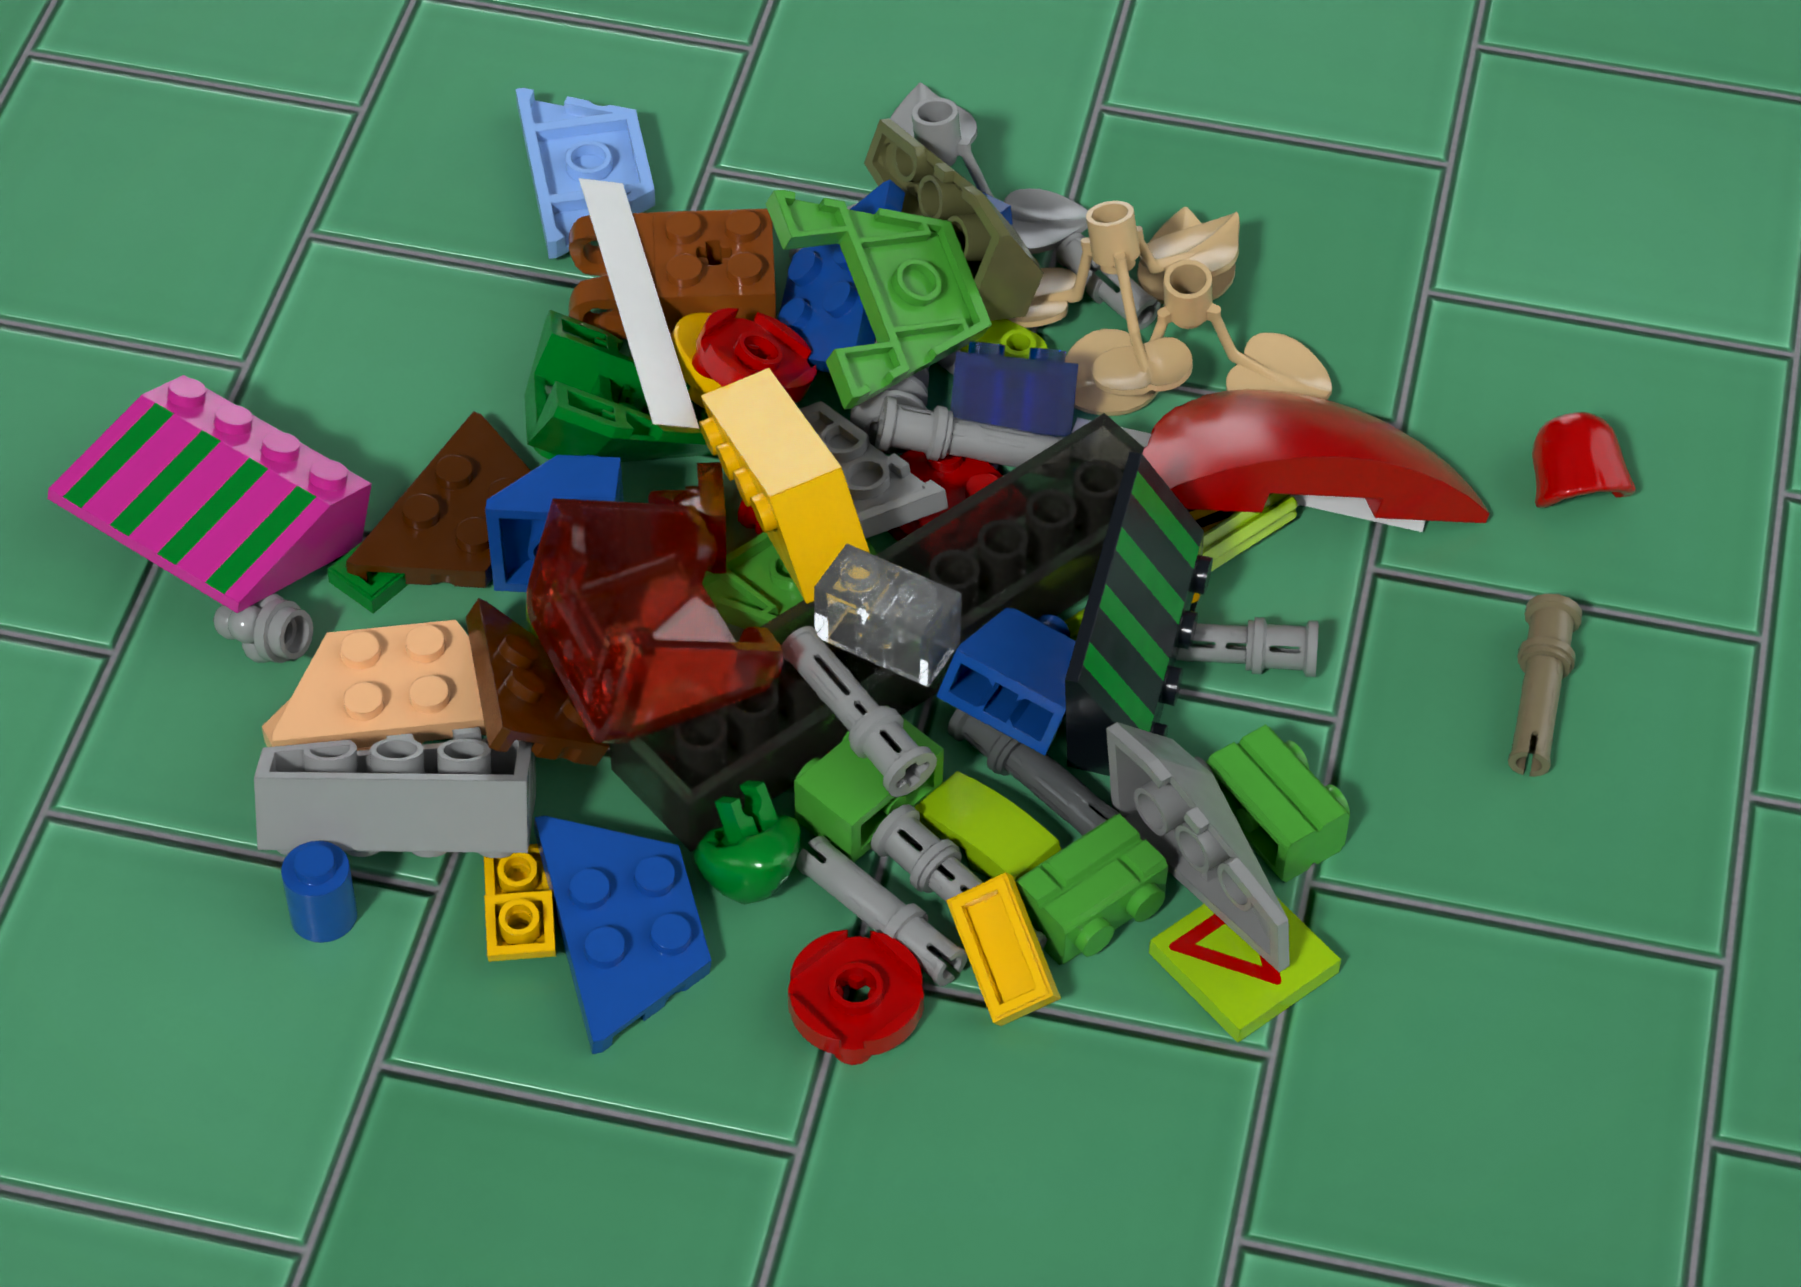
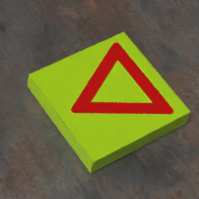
M1279 898L1277 899L1288 918L1290 966L1281 972H1278L1205 904L1150 940L1149 954L1237 1043L1339 973L1341 959Z

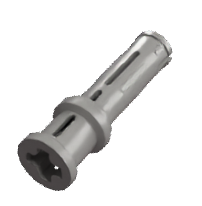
M885 396L877 424L875 448L880 451H887L891 446L923 452L926 454L927 460L932 461L944 459L946 454L1059 476L1061 466L1058 464H1063L1066 439L1060 436L1041 435L953 417V411H948L947 407L938 405L932 411L897 403L896 397Z
M1255 617V620H1248V626L1197 623L1193 641L1215 642L1216 644L1192 643L1190 650L1179 648L1176 660L1246 664L1245 670L1252 671L1251 674H1262L1264 668L1303 670L1305 677H1316L1319 621L1309 620L1306 626L1267 624L1263 617ZM1227 643L1247 644V646H1230ZM1270 646L1299 647V649L1272 648Z
M804 626L791 633L781 646L780 652L782 656L793 665L816 692L818 697L850 732V748L859 758H868L884 776L883 786L891 796H904L920 787L930 777L937 765L935 754L929 747L918 746L903 729L904 719L894 708L879 706L855 679L850 670L842 664L817 635V631L812 626Z
M910 804L902 805L893 810L881 822L873 834L871 849L879 856H890L910 874V884L920 892H935L946 902V900L983 883L961 863L962 857L959 847L951 840H940L919 821L920 812ZM910 844L914 845L919 851L914 849ZM1034 928L1040 946L1043 950L1046 945L1047 938L1041 931H1037Z

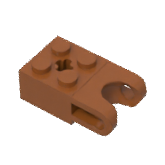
M767 209L632 213L670 335L677 322L684 316L699 312L713 313L723 308H740L735 318L753 321L757 312L776 319L773 227ZM590 215L583 216L576 220L570 230L569 252L575 266L582 273L601 277L580 281L573 289L569 301V317L604 329L619 339H627L600 248L590 244L591 241H597ZM596 308L609 309L606 312L593 313L590 311L591 309Z

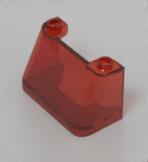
M552 499L529 578L527 611L532 627L590 737L595 743L625 744L761 694L770 687L772 681L777 679L781 673L783 651L773 634L766 627H748L743 631L739 642H736L704 588L702 582L706 570L710 569L715 561L716 541L713 533L708 531L695 506Z

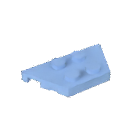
M516 89L517 108L549 259L558 258L569 252V233L577 219L589 215L579 178L623 183L632 213H642L655 206L654 184L635 109L614 105L598 106L589 100L568 96L564 106L535 100L533 89Z

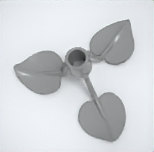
M918 83L896 108L890 119L947 165L952 166L956 162L957 156H962L977 189L993 197L971 152V144L976 139L978 133L974 117L957 106L953 101L940 98L923 83ZM1019 189L1011 192L1004 200L1005 203L1011 205L1013 222L1011 226L1019 234L1031 254L1057 248L1071 234L1082 233L1088 228L1086 221L1088 210L1057 193L1042 189ZM856 204L848 206L847 209L850 210Z

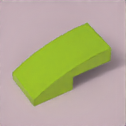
M956 771L914 807L920 812L919 821L937 837L943 840L949 839L957 846L963 848L970 868L990 878L1006 872L1017 880L1061 851L1059 840L1028 813L995 790L959 771Z

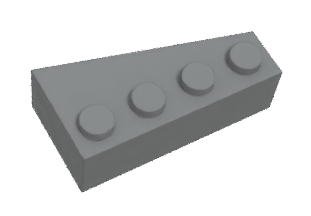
M479 727L454 729L452 730L453 740L432 744H421L414 740L412 734L386 736V739L374 743L369 750L357 751L356 744L350 739L262 748L254 776L257 849L277 850L279 853L287 855L301 844L311 841H325L335 844L345 853L356 857L372 856L380 851L412 852L416 856L427 858L442 856L447 852H478L480 855L488 858H504L513 853H528L536 799V756L531 751L535 743L515 740L507 753L499 752L489 748L487 738L481 739V730Z

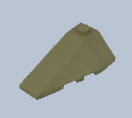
M890 118L880 119L864 161L865 166L877 185L879 186L891 179L905 192L901 212L951 221L990 321L1025 317L1044 273L1019 234L991 201L974 185Z

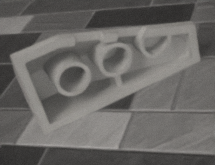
M1118 722L1107 727L1112 808L1118 811L1139 832L1142 840L1146 839L1166 858L1169 873L1278 972L1289 967L1288 918L1209 765L1200 757H1192L1171 738Z

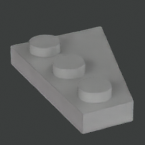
M820 401L800 408V411L842 467L865 539L949 508L944 488L932 480L924 483L910 472L909 463L895 453L888 457L870 444L867 433L824 402Z

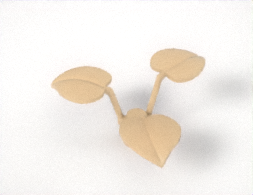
M1107 201L1097 204L1086 213L1089 237L1081 239L1082 255L1077 275L1071 270L1064 268H1041L1044 274L1026 316L1010 318L1008 320L1024 328H1032L1051 324L1064 318L1068 313V303L1079 302L1083 298L1093 258V261L1100 265V269L1104 273L1118 275L1132 346L1112 348L1098 356L1093 362L1091 369L1094 383L1102 391L1121 396H1135L1146 394L1150 390L1161 392L1177 388L1192 373L1193 360L1190 349L1185 343L1173 337L1158 338L1143 344L1128 271L1135 266V260L1139 256L1140 263L1147 267L1152 274L1166 272L1173 263L1186 259L1196 260L1205 264L1211 271L1212 277L1226 272L1235 264L1239 256V214L1236 211L1230 215L1164 235L1146 244L1142 227L1136 226L1132 205L1123 201Z
M1183 207L1162 225L1150 241L1202 223L1188 207ZM1186 259L1177 261L1169 266L1166 272L1163 271L1157 274L1150 273L1148 268L1139 261L1137 271L1139 286L1150 296L1155 297L1160 304H1164V307L1157 311V323L1150 341L1163 338L1166 328L1171 322L1183 329H1193L1208 320L1211 321L1228 359L1237 364L1229 371L1226 377L1227 391L1243 389L1275 390L1308 395L1325 400L1332 394V383L1327 370L1319 359L1297 340L1278 333H1259L1247 342L1244 354L1236 349L1221 317V307L1212 303L1213 300L1222 296L1232 285L1235 277V264L1226 272L1212 277L1209 268L1196 260ZM1118 329L1096 330L1078 340L1066 355L1060 376L1054 385V391L1058 398L1080 411L1101 416H1120L1140 410L1149 404L1158 392L1150 390L1142 395L1121 396L1102 391L1094 383L1091 369L1093 362L1099 355L1112 348L1132 346L1129 333Z

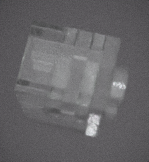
M846 544L814 587L815 630L823 641L929 687L960 643L962 593L850 544Z

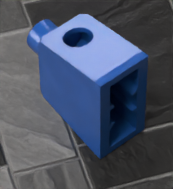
M1005 608L958 646L936 697L1045 756L1066 714L1065 678L1076 641L1069 638V627L1057 616L1043 615L1036 620L1015 608Z

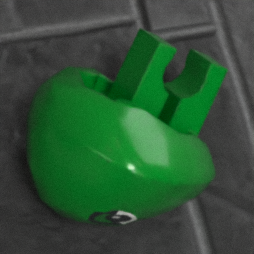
M750 780L739 785L745 796L743 810L739 798L722 796L715 801L723 826L708 831L694 853V861L704 878L722 895L744 905L769 899L783 885L797 859L801 841L798 820L784 814H776L765 783Z

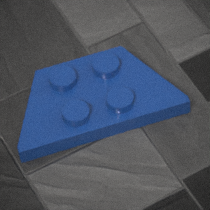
M890 179L879 185L850 210L875 214L879 208L901 212L905 192ZM831 244L806 247L794 254L788 268L787 281L777 320L794 330L807 343L812 351L807 359L809 365H816L818 371L830 373L826 360L834 349L874 344L875 335L840 245Z
M549 816L535 817L534 833L549 890H552L553 906L592 1054L602 1053L612 1046L613 1037L640 1017L643 1021H646L665 1007L671 995L688 990L710 973L711 957L681 850L677 844Z

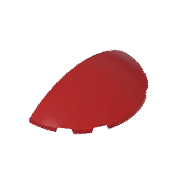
M1243 389L1203 395L1200 398L1177 406L1165 414L1153 427L1148 445L1144 447L1142 452L1186 509L1262 513L1269 494L1275 493L1365 498L1374 517L1384 519L1486 523L1490 515L1480 497L1459 473L1419 441L1394 426L1360 410L1329 400L1297 393Z

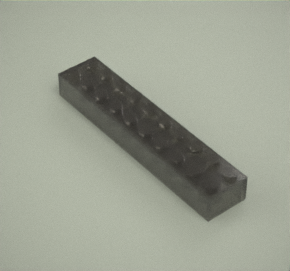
M1103 413L872 557L877 575L808 604L804 600L610 720L608 722L611 770L692 852L697 848L708 831L723 826L715 805L716 800L722 796L739 798L743 810L745 796L739 785L747 780L764 782L770 799H774L794 786V780L805 764L814 758L824 757L842 742L848 732V729L818 697L816 692L793 665L782 656L780 652L781 646L791 633L801 627L812 626L822 641L842 664L850 670L855 679L879 706L887 705L890 708H894L901 716L938 693L958 646L1005 608H1015L1037 620L1043 615L1057 616L1089 595L1129 451L1142 454L1144 447L1108 415Z

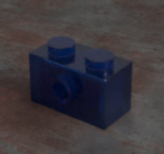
M969 342L968 353L956 352L950 411H953V417L1041 435L1071 437L1078 364L1065 362L1066 351L1030 348L1029 359L1005 357L1006 345Z

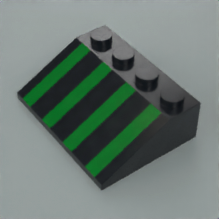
M1129 451L1065 678L1067 767L1110 776L1107 727L1118 722L1167 737L1168 725L1159 723L1164 704L1176 705L1182 682L1183 668L1175 667L1179 648L1191 649L1197 626L1198 612L1189 610L1194 593L1205 595L1213 563L1212 557L1203 556L1204 530L1141 453Z

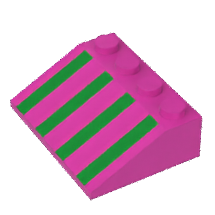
M182 375L142 394L49 487L47 499L232 611L239 613L345 555L360 544L363 539L372 483L349 471L340 462L330 460L304 445L295 436L284 433L252 415L248 409L235 405L214 393L200 381Z

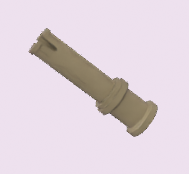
M1559 594L1537 595L1528 601L1525 608V621L1529 625L1528 638L1520 645L1517 655L1518 663L1525 675L1508 764L1513 771L1523 775L1526 757H1528V753H1532L1533 759L1530 776L1532 777L1546 774L1551 766L1550 755L1562 679L1567 677L1575 667L1576 656L1575 651L1571 647L1573 632L1578 630L1582 622V609L1578 603L1569 597Z

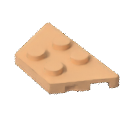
M457 620L327 632L271 733L272 746L350 739L356 744L357 748L371 747L374 743L384 740L386 736L412 734L414 740L418 742L453 739L452 730L475 727L480 728L481 736L486 735L468 634Z

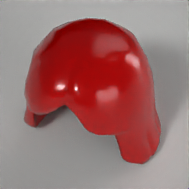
M1574 412L1557 416L1547 421L1539 429L1532 451L1536 475V507L1546 508L1563 499L1595 492H1611L1615 497H1628L1636 492V487L1627 470L1617 436L1613 428L1603 418L1587 412Z

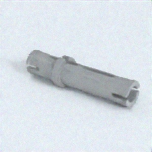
M823 835L815 837L808 844L819 853L817 856L824 863H821L804 848L801 850L796 861L797 870L810 877L876 932L887 934L892 939L895 938L905 945L917 959L920 968L932 977L936 984L945 986L955 979L954 975L945 969L947 966L939 957L944 959L959 973L963 970L968 958L966 951L962 947L955 945L928 923V915L918 905L914 903L904 904L834 847L831 841Z

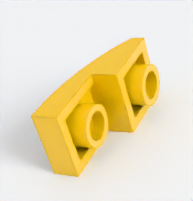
M529 844L528 853H513L504 858L484 857V901L488 962L556 957L552 890H549L538 844Z

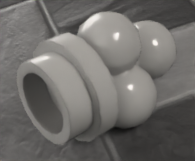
M276 593L239 613L221 605L216 610L213 618L217 633L226 639H236L242 642L245 655L257 663L270 661L284 663L290 659L296 660L304 655L312 641L313 622L310 615L305 610H301L300 606L294 601L285 600Z

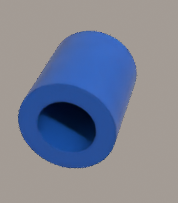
M325 841L307 842L290 851L282 863L281 875L293 929L299 936L312 942H330L343 937L352 929L357 919V905L347 855L335 844Z

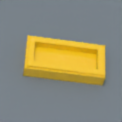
M1005 872L946 900L994 1024L1003 1026L1061 999L1012 875Z

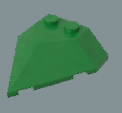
M549 310L524 394L527 445L533 446L538 454L549 460L556 455L620 457L621 462L712 455L699 425V421L708 418L705 408L700 407L691 400L699 429L653 424L634 360L619 352L623 341L604 329ZM686 383L687 390H689L690 385Z

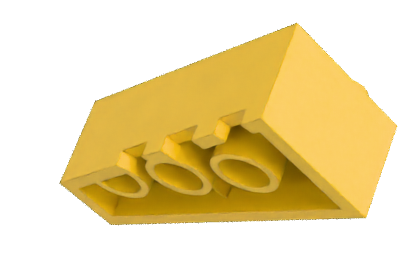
M770 368L701 395L708 416L707 419L699 421L705 442L713 456L718 455L729 481L735 480L747 507L752 506L761 529L770 538L805 603L808 604L877 575L841 465Z

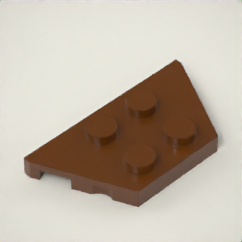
M473 411L346 561L347 572L359 576L366 582L369 572L404 573L406 584L432 585L445 582L455 587L486 588L493 579L485 512L486 501L531 472V470L482 414Z
M478 598L465 618L489 748L507 753L515 740L535 743L531 751L536 757L552 760L564 758L573 763L597 766L610 747L595 679L585 668L569 661L487 601Z

